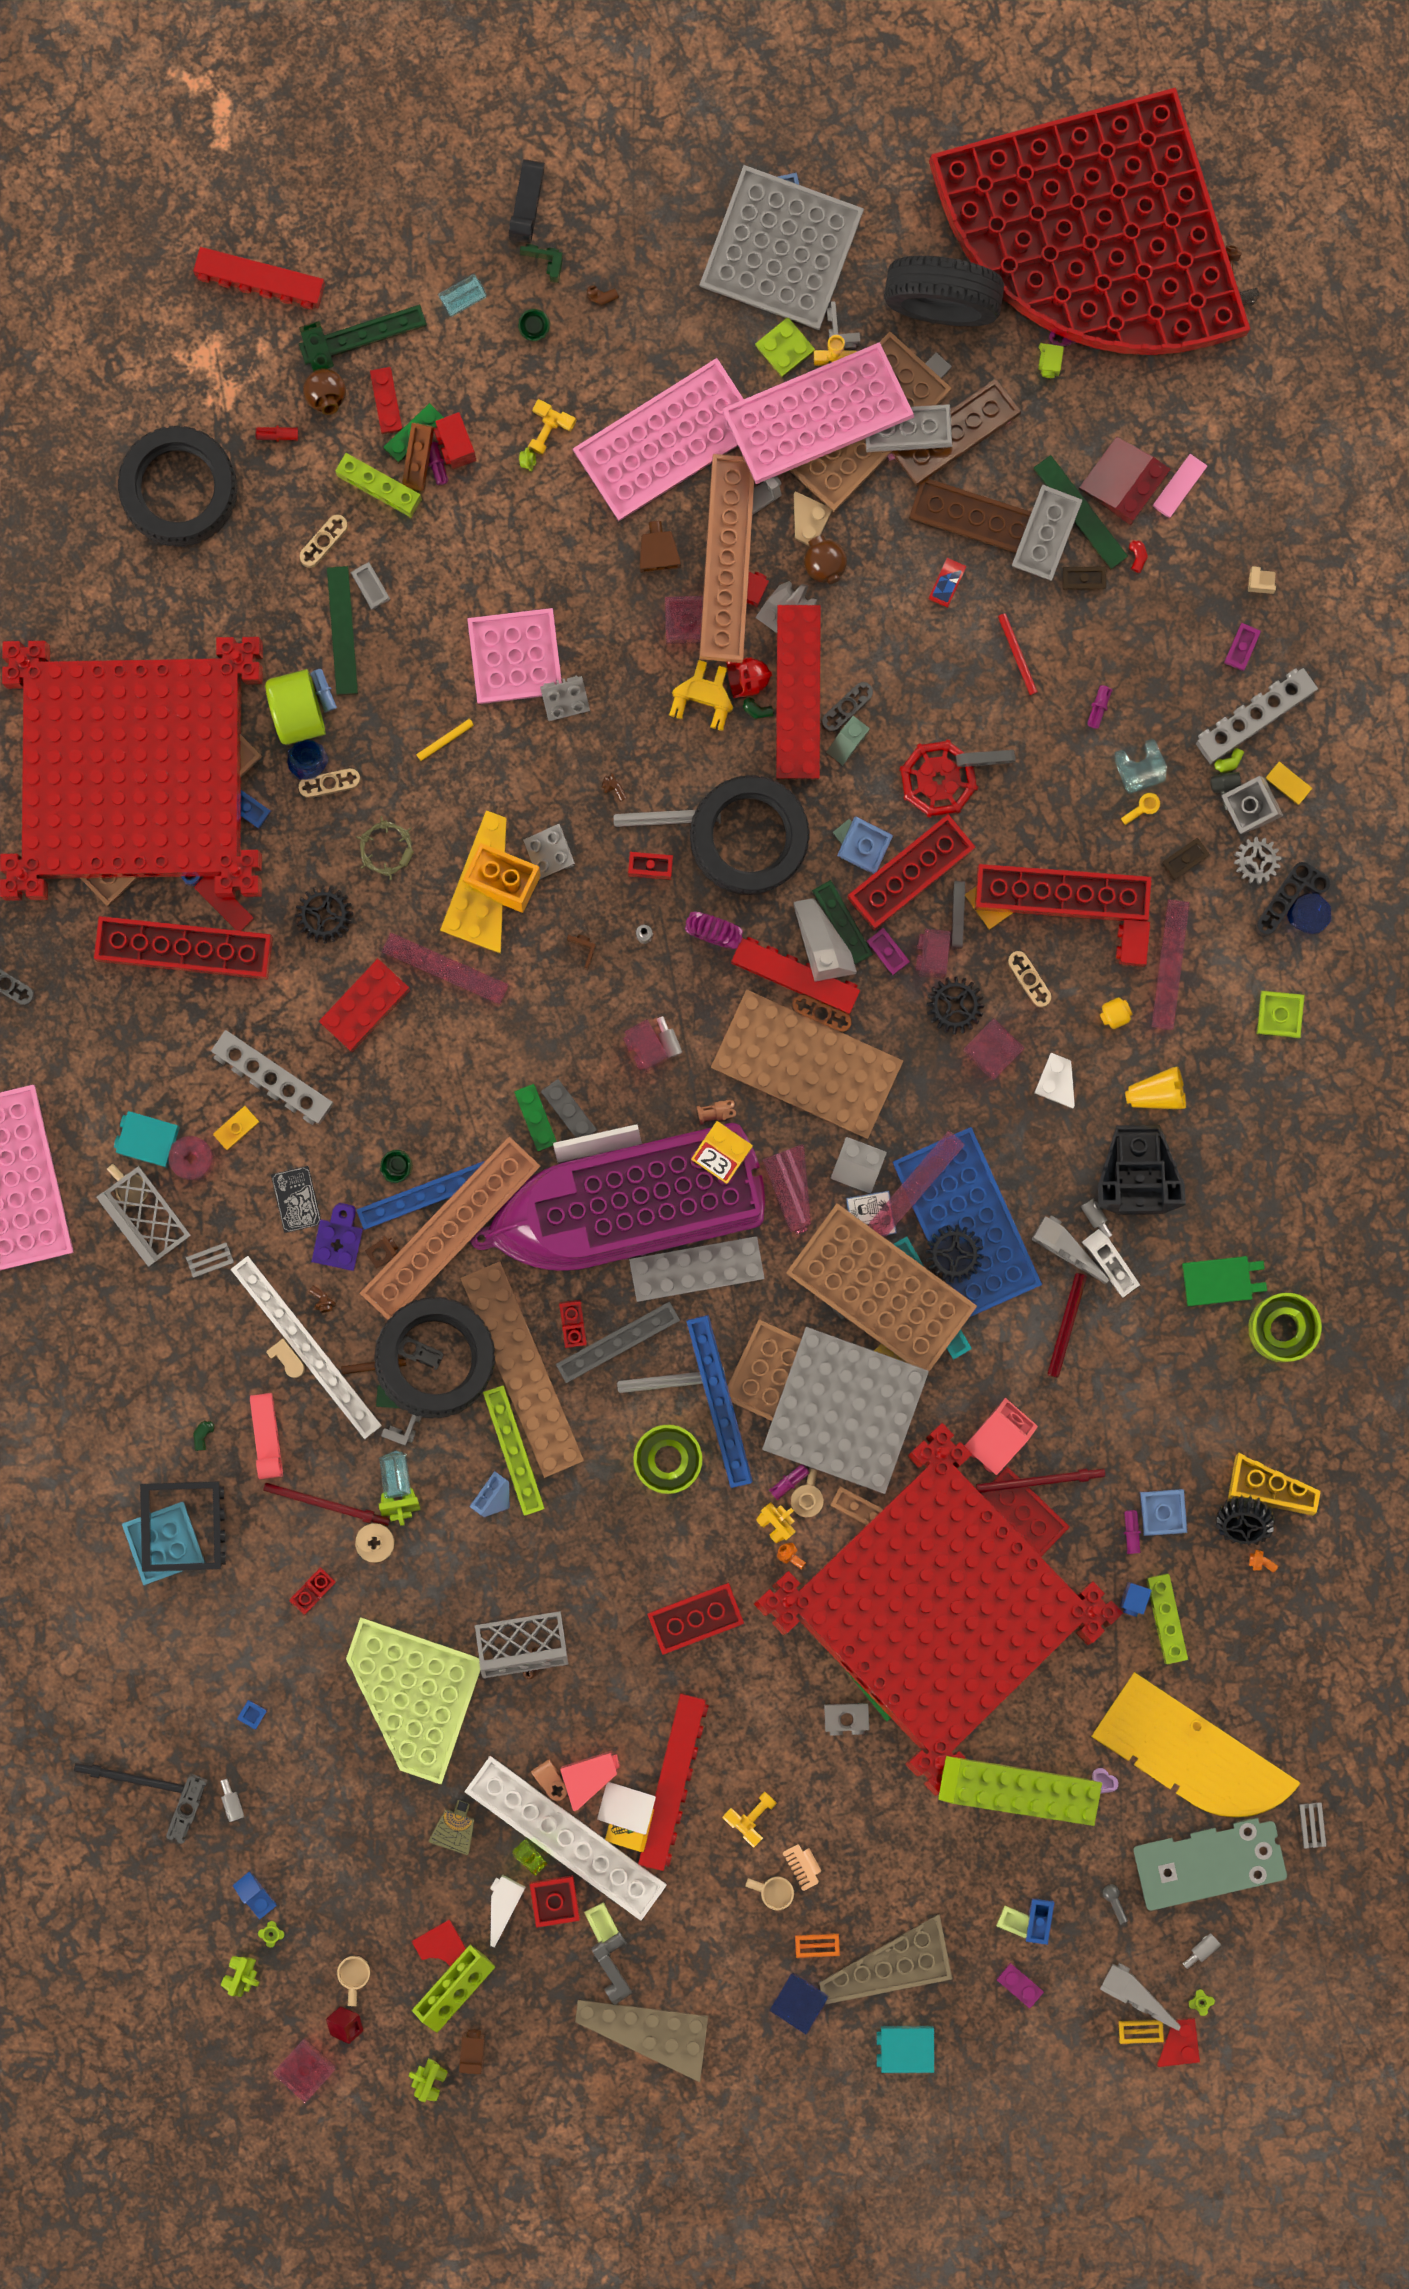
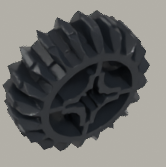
M322 885L321 892L319 893L317 888L313 887L315 894L311 896L310 892L306 891L305 894L308 899L305 900L302 897L299 899L304 905H296V909L302 911V913L295 914L296 918H302L296 924L298 927L304 925L301 929L302 934L309 931L307 939L310 940L315 935V943H319L320 937H323V943L327 944V937H330L334 943L336 942L334 935L338 934L340 938H343V934L340 931L342 929L345 932L349 931L348 927L344 926L345 923H353L352 920L347 919L348 916L354 915L352 911H347V909L352 907V904H344L348 897L345 895L339 898L342 894L341 890L333 894L334 887L332 886L326 892L325 886ZM325 898L320 907H310L314 901ZM332 899L340 905L342 916L331 912ZM327 908V913L331 917L329 916L322 921V917L318 913L323 912ZM307 913L317 917V930L308 924ZM329 922H339L334 929L323 932V929H325Z
M955 976L954 983H951L950 978L947 977L945 979V986L943 982L939 981L938 986L940 989L932 987L931 990L936 995L928 994L927 998L933 1000V1002L926 1003V1007H933V1010H929L927 1015H935L931 1019V1023H935L938 1020L940 1023L937 1025V1029H940L942 1025L946 1026L944 1033H948L949 1028H953L952 1034L956 1035L957 1028H960L961 1034H964V1026L972 1030L973 1026L970 1022L972 1021L977 1025L979 1020L975 1016H983L982 1012L977 1011L985 1007L984 1004H978V1001L983 1000V996L976 997L975 994L980 989L976 988L972 991L973 982H970L968 986L964 985L966 978H963L962 982L958 983V976ZM953 988L963 990L956 997H951L944 993V991ZM967 995L970 996L973 1003L972 1014L967 1011L968 1009L963 1004ZM960 997H962V999L959 1002V1008L961 1009L958 1011L957 1009L955 1011L953 1010L950 1014H948L952 1006L950 1002H955V1000L958 1001ZM938 998H941L947 1005V1011L943 1017L938 1010ZM954 1014L967 1018L959 1023L948 1021Z
M947 1225V1233H944L943 1229L940 1228L938 1230L941 1235L940 1237L936 1234L932 1235L936 1242H927L933 1248L932 1250H925V1253L932 1254V1257L926 1258V1262L933 1261L934 1263L929 1266V1270H933L935 1267L938 1269L934 1275L944 1274L941 1280L945 1281L947 1276H950V1283H954V1277H957L958 1282L962 1283V1275H965L966 1279L969 1280L971 1279L969 1271L977 1274V1270L973 1268L974 1265L977 1267L982 1266L976 1260L977 1258H984V1255L977 1254V1251L983 1250V1246L976 1247L975 1245L980 1242V1238L974 1241L971 1239L975 1234L974 1231L966 1235L967 1227H964L962 1232H959V1225H955V1231H952L951 1226ZM953 1236L952 1245L949 1249H937L943 1239ZM959 1237L969 1243L972 1252L963 1251L960 1248ZM956 1243V1249L960 1251V1254H965L966 1256L956 1257L953 1265V1259L949 1257V1254L944 1253L952 1252ZM937 1256L946 1257L949 1260L950 1271L940 1265ZM960 1259H972L966 1269L956 1272Z
M1243 1495L1240 1498L1233 1496L1231 1500L1226 1499L1225 1503L1220 1505L1216 1514V1526L1219 1529V1534L1224 1535L1225 1540L1231 1539L1232 1544L1237 1542L1240 1546L1242 1544L1250 1546L1251 1543L1258 1545L1260 1541L1265 1542L1267 1538H1270L1275 1528V1516L1272 1507L1268 1506L1267 1502H1261L1260 1498L1252 1499L1251 1495L1249 1498H1244Z

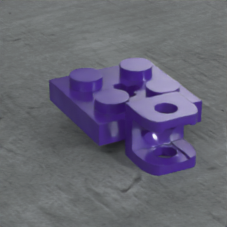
M338 1203L332 1211L330 1221L320 1220L311 1262L351 1271L355 1270L363 1228L353 1226L356 1215L355 1206ZM341 1210L347 1212V1217L341 1215ZM336 1239H339L340 1244H343V1248H339L338 1251H335L334 1247L331 1246V1243L335 1242Z

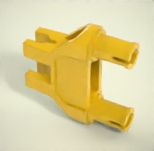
M698 660L694 676L673 690L674 701L669 716L675 717L678 709L676 717L682 719L686 702L691 700L714 707L716 710L710 727L716 729L717 723L720 721L718 730L723 731L727 715L733 710L731 701L723 687L727 668L719 666L714 682L703 679L707 662Z

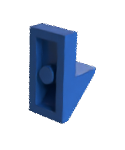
M250 1871L233 1884L242 1902L250 1907L259 1920L277 1906Z
M1032 1898L1028 1913L1029 1921L1026 1942L1048 1945L1054 1901Z

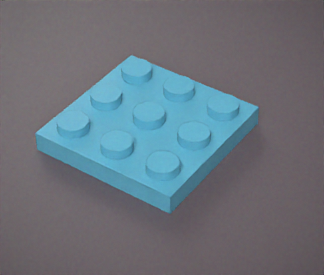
M184 1501L151 1513L152 1565L206 1563ZM141 1517L122 1524L143 1585L182 1572H142Z

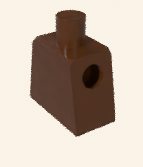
M661 521L649 522L650 533L641 535L640 573L681 568L672 532H663Z

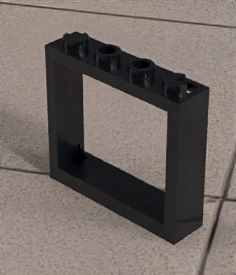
M219 1481L140 1484L142 1572L222 1570V1565H226V1552H222L221 1543H225V1530H221V1521H225V1508L220 1506V1499H224V1486H220ZM213 1489L214 1563L152 1565L150 1491Z

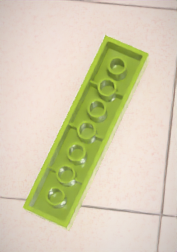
M946 1756L938 1800L957 1805L1095 1826L1102 1782Z

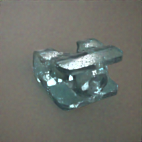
M1154 739L1145 741L1147 757L1140 762L1130 760L1123 750L1114 752L1116 766L1125 790L1128 793L1146 789L1166 780L1167 766Z

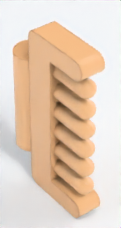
M797 1844L783 1852V1855L787 1856V1861L793 1859L788 1864L792 1866L791 1870L794 1871V1875H798L796 1879L804 1878L799 1881V1885H803L801 1887L803 1891L818 1884L819 1881L816 1874L820 1873L821 1869L810 1848L803 1851L800 1845Z

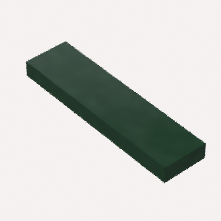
M830 880L813 889L812 892L825 915L850 950L854 964L856 965L873 955L871 949L832 881Z

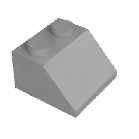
M1258 776L1222 795L1240 834L1265 826L1283 816L1266 779L1262 776Z
M846 1137L830 1179L871 1194L887 1152Z

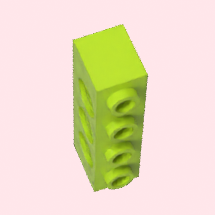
M345 453L335 470L337 477L411 518L422 500L419 493Z
M1162 1574L1148 1577L1146 1582L1148 1589H1151L1150 1600L1164 1663L1171 1664L1188 1660L1170 1575Z
M469 1945L413 2008L412 2012L423 2024L438 2033L494 1970L495 1966L483 1953Z

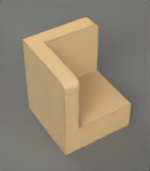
M1252 566L1249 573L1248 592L1274 594L1276 591V573L1260 571L1261 567Z

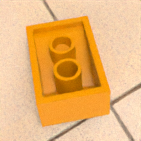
M480 843L463 878V882L502 905L523 913L540 879V867Z

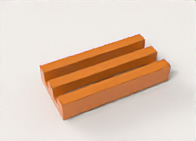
M839 1933L795 1935L796 1958L840 1956ZM835 1939V1942L800 1944V1940ZM835 1947V1951L800 1953L802 1948Z

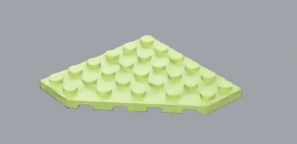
M360 1617L346 1660L383 1733L386 1743L400 1771L442 1784L480 1673L479 1658Z

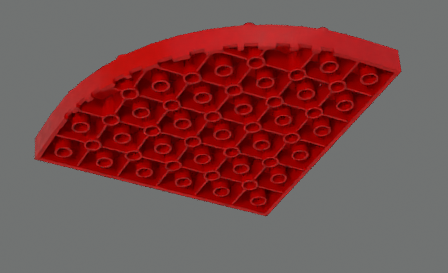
M1176 87L931 154L929 164L949 225L963 252L971 263L984 266L999 274L1004 282L1003 299L1022 315L1041 327L1068 340L1096 349L1140 355L1172 354L1205 348L1247 336L1251 330Z

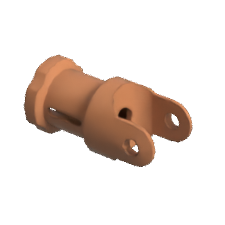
M726 1100L714 1102V1105L697 1106L700 1125L707 1121L716 1119L722 1121L735 1117L736 1111L732 1109L735 1106L734 1101Z

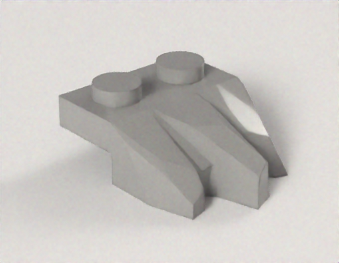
M788 581L778 586L755 618L777 633V605H816L817 599L811 598L806 600L805 595L809 585L801 584L794 591L792 590V583Z

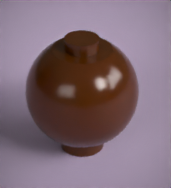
M318 369L312 372L305 380L303 394L310 407L325 415H332L338 411L339 406L345 399L346 386L342 377L335 371Z
M823 535L812 538L808 542L810 548L807 550L804 558L807 573L818 582H828V584L838 582L847 566V556L844 549L832 540H825Z

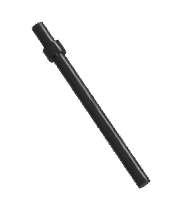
M75 1763L74 1766L75 1772L89 1774L90 1777L98 1779L104 1777L182 1793L185 1786L104 1769L102 1766L95 1764L89 1766Z

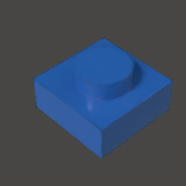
M248 1700L237 1719L256 1730L267 1710Z

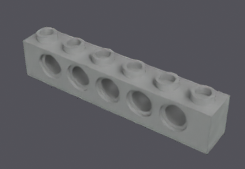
M1295 668L1286 675L1287 679L1282 683L1279 680L1268 687L1270 691L1265 695L1259 693L1251 699L1252 703L1246 708L1244 705L1233 711V717L1230 719L1224 717L1215 724L1217 728L1211 732L1207 729L1198 736L1199 740L1196 742V745L1210 765L1318 690L1304 668L1299 671ZM1293 686L1296 689V694H1287L1285 687ZM1268 699H1277L1278 707H1271L1268 704ZM1258 710L1261 718L1258 720L1253 719L1250 711ZM1240 722L1243 725V731H1235L1233 723ZM1215 735H1224L1226 742L1224 744L1217 743Z
M227 1030L223 1032L211 1050L215 1054L213 1057L222 1065L227 1062L233 1066L231 1071L240 1077L245 1074L251 1078L249 1083L260 1089L261 1086L266 1088L268 1096L276 1101L279 1098L286 1102L285 1107L296 1113L298 1110L303 1113L302 1119L311 1125H314L315 1122L320 1125L334 1105L332 1101ZM233 1050L241 1051V1058L237 1061H233L230 1058ZM251 1062L259 1063V1069L255 1073L248 1071V1065ZM269 1074H276L277 1081L273 1085L266 1083V1077ZM287 1086L295 1088V1093L291 1097L284 1095V1089ZM304 1098H311L313 1100L311 1108H302L301 1103Z

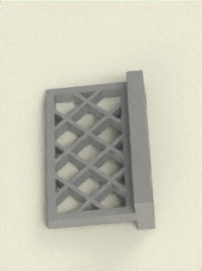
M139 1166L96 1197L148 1267L191 1236ZM136 1173H139L143 1178L142 1188L130 1187L131 1177ZM127 1181V1186H121L124 1182ZM145 1183L149 1186L151 1190L145 1189ZM116 1188H125V1201L115 1200L111 1192ZM129 1189L142 1191L140 1204L127 1202ZM144 1191L155 1194V1206L143 1204ZM158 1201H160L164 1207L158 1206ZM118 1203L124 1204V1208L122 1209ZM127 1204L139 1206L138 1219L127 1216ZM142 1206L155 1208L153 1221L140 1219ZM157 1209L167 1210L169 1213L168 1223L156 1221ZM171 1218H173L176 1224H171ZM132 1221H137V1226ZM140 1222L152 1223L151 1236L142 1235L139 1232ZM155 1224L168 1226L166 1238L153 1237ZM170 1226L179 1227L185 1235L178 1240L169 1239ZM145 1238H150V1243H149V1244H148V1242L145 1240ZM153 1239L165 1241L164 1250L158 1255L152 1249ZM168 1241L174 1242L169 1247H167Z
M561 1611L475 1625L482 1678L569 1664ZM557 1619L558 1625L553 1631L544 1626L548 1620ZM527 1623H534L538 1626L531 1635L523 1630ZM511 1626L516 1629L510 1638L501 1633L505 1627ZM541 1629L550 1634L544 1643L535 1638ZM490 1630L495 1634L487 1642L481 1638L480 1631ZM519 1633L528 1637L522 1646L513 1641ZM498 1636L507 1641L501 1650L492 1645ZM553 1637L561 1642V1648L551 1649L547 1645ZM531 1641L540 1645L536 1652L530 1653L526 1650ZM510 1644L519 1649L514 1656H508L504 1653ZM488 1648L497 1653L493 1659L484 1660L483 1654Z

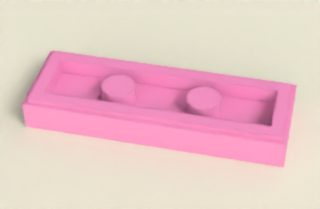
M1189 454L1152 507L1170 519L1205 471L1207 465L1192 454Z

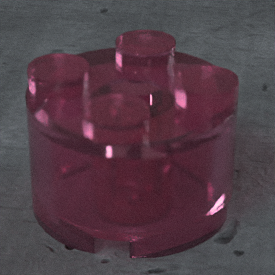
M183 1137L174 1142L170 1149V1167L175 1174L185 1180H201L209 1174L214 1166L213 1150L204 1140L198 1137ZM191 1153L197 1157L196 1160H193V1164L187 1160Z

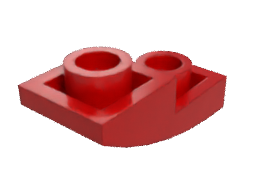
M581 1300L559 1302L565 1348L587 1345Z
M320 1567L289 1601L305 1616L336 1582Z

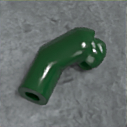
M751 697L746 698L743 702L745 712L755 719L774 716L772 706L760 707Z
M203 1421L193 1433L195 1451L206 1450L205 1437L208 1433L214 1431L215 1426L213 1422Z

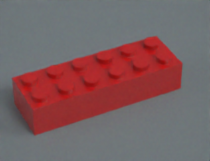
M947 814L848 894L847 899L875 931L971 854L976 847L951 816Z

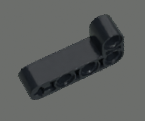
M523 159L514 213L510 219L509 240L531 244L545 169L544 162Z
M1306 862L1297 863L1291 869L1256 922V932L1262 937L1270 936L1276 930L1303 888L1314 895H1322L1330 887L1329 878ZM1302 867L1306 870L1307 875L1305 878L1297 876V868ZM1320 879L1324 882L1325 887L1323 890H1319L1314 886L1315 880ZM1285 886H1292L1295 889V894L1292 896L1287 895L1284 891ZM1274 903L1282 905V913L1278 914L1273 911L1272 906ZM1269 917L1274 918L1268 926L1270 929L1263 930V924L1261 923H1265Z

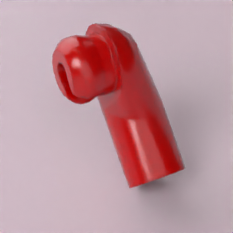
M1133 540L1129 544V549L1134 552L1136 559L1131 569L1141 573L1148 554L1143 542Z

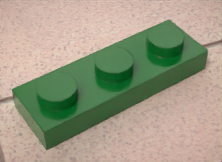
M429 403L383 448L399 464L407 455L411 424L419 423L437 428L435 421L444 417Z
M532 1084L514 1091L537 1152L554 1146L553 1143L557 1141L535 1085Z

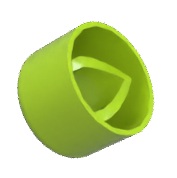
M308 669L278 676L266 681V695L281 743L289 745L326 735L321 710Z
M1280 1293L1264 1299L1255 1307L1249 1320V1336L1253 1346L1262 1356L1275 1362H1291L1304 1358L1314 1350L1321 1336L1322 1324L1317 1309L1305 1297L1294 1293ZM1279 1315H1287L1295 1321L1296 1333L1288 1341H1279L1271 1334V1324Z
M661 1425L652 1428L640 1438L634 1451L635 1471L642 1483L653 1491L672 1494L685 1490L692 1485L701 1471L702 1452L699 1443L690 1432L679 1426ZM665 1446L676 1448L682 1458L679 1468L671 1473L662 1472L655 1463L657 1451Z

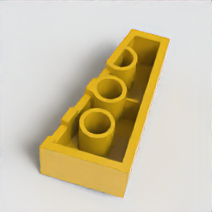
M1241 1453L1235 1456L1228 1499H1232L1233 1496L1240 1498L1241 1495L1244 1498H1249L1251 1495L1252 1499L1260 1498L1261 1502H1267V1505L1273 1508L1312 1516L1317 1513L1321 1491L1296 1479H1292L1277 1470L1266 1467L1258 1461L1247 1458Z

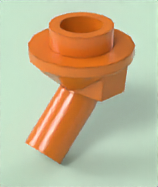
M785 1543L779 1547L777 1558L783 1563L787 1564L790 1561L801 1570L807 1564L795 1555L798 1549L793 1543Z
M1255 1549V1553H1250L1249 1566H1253V1571L1262 1570L1263 1565L1271 1572H1275L1278 1566L1270 1559L1263 1557V1551Z

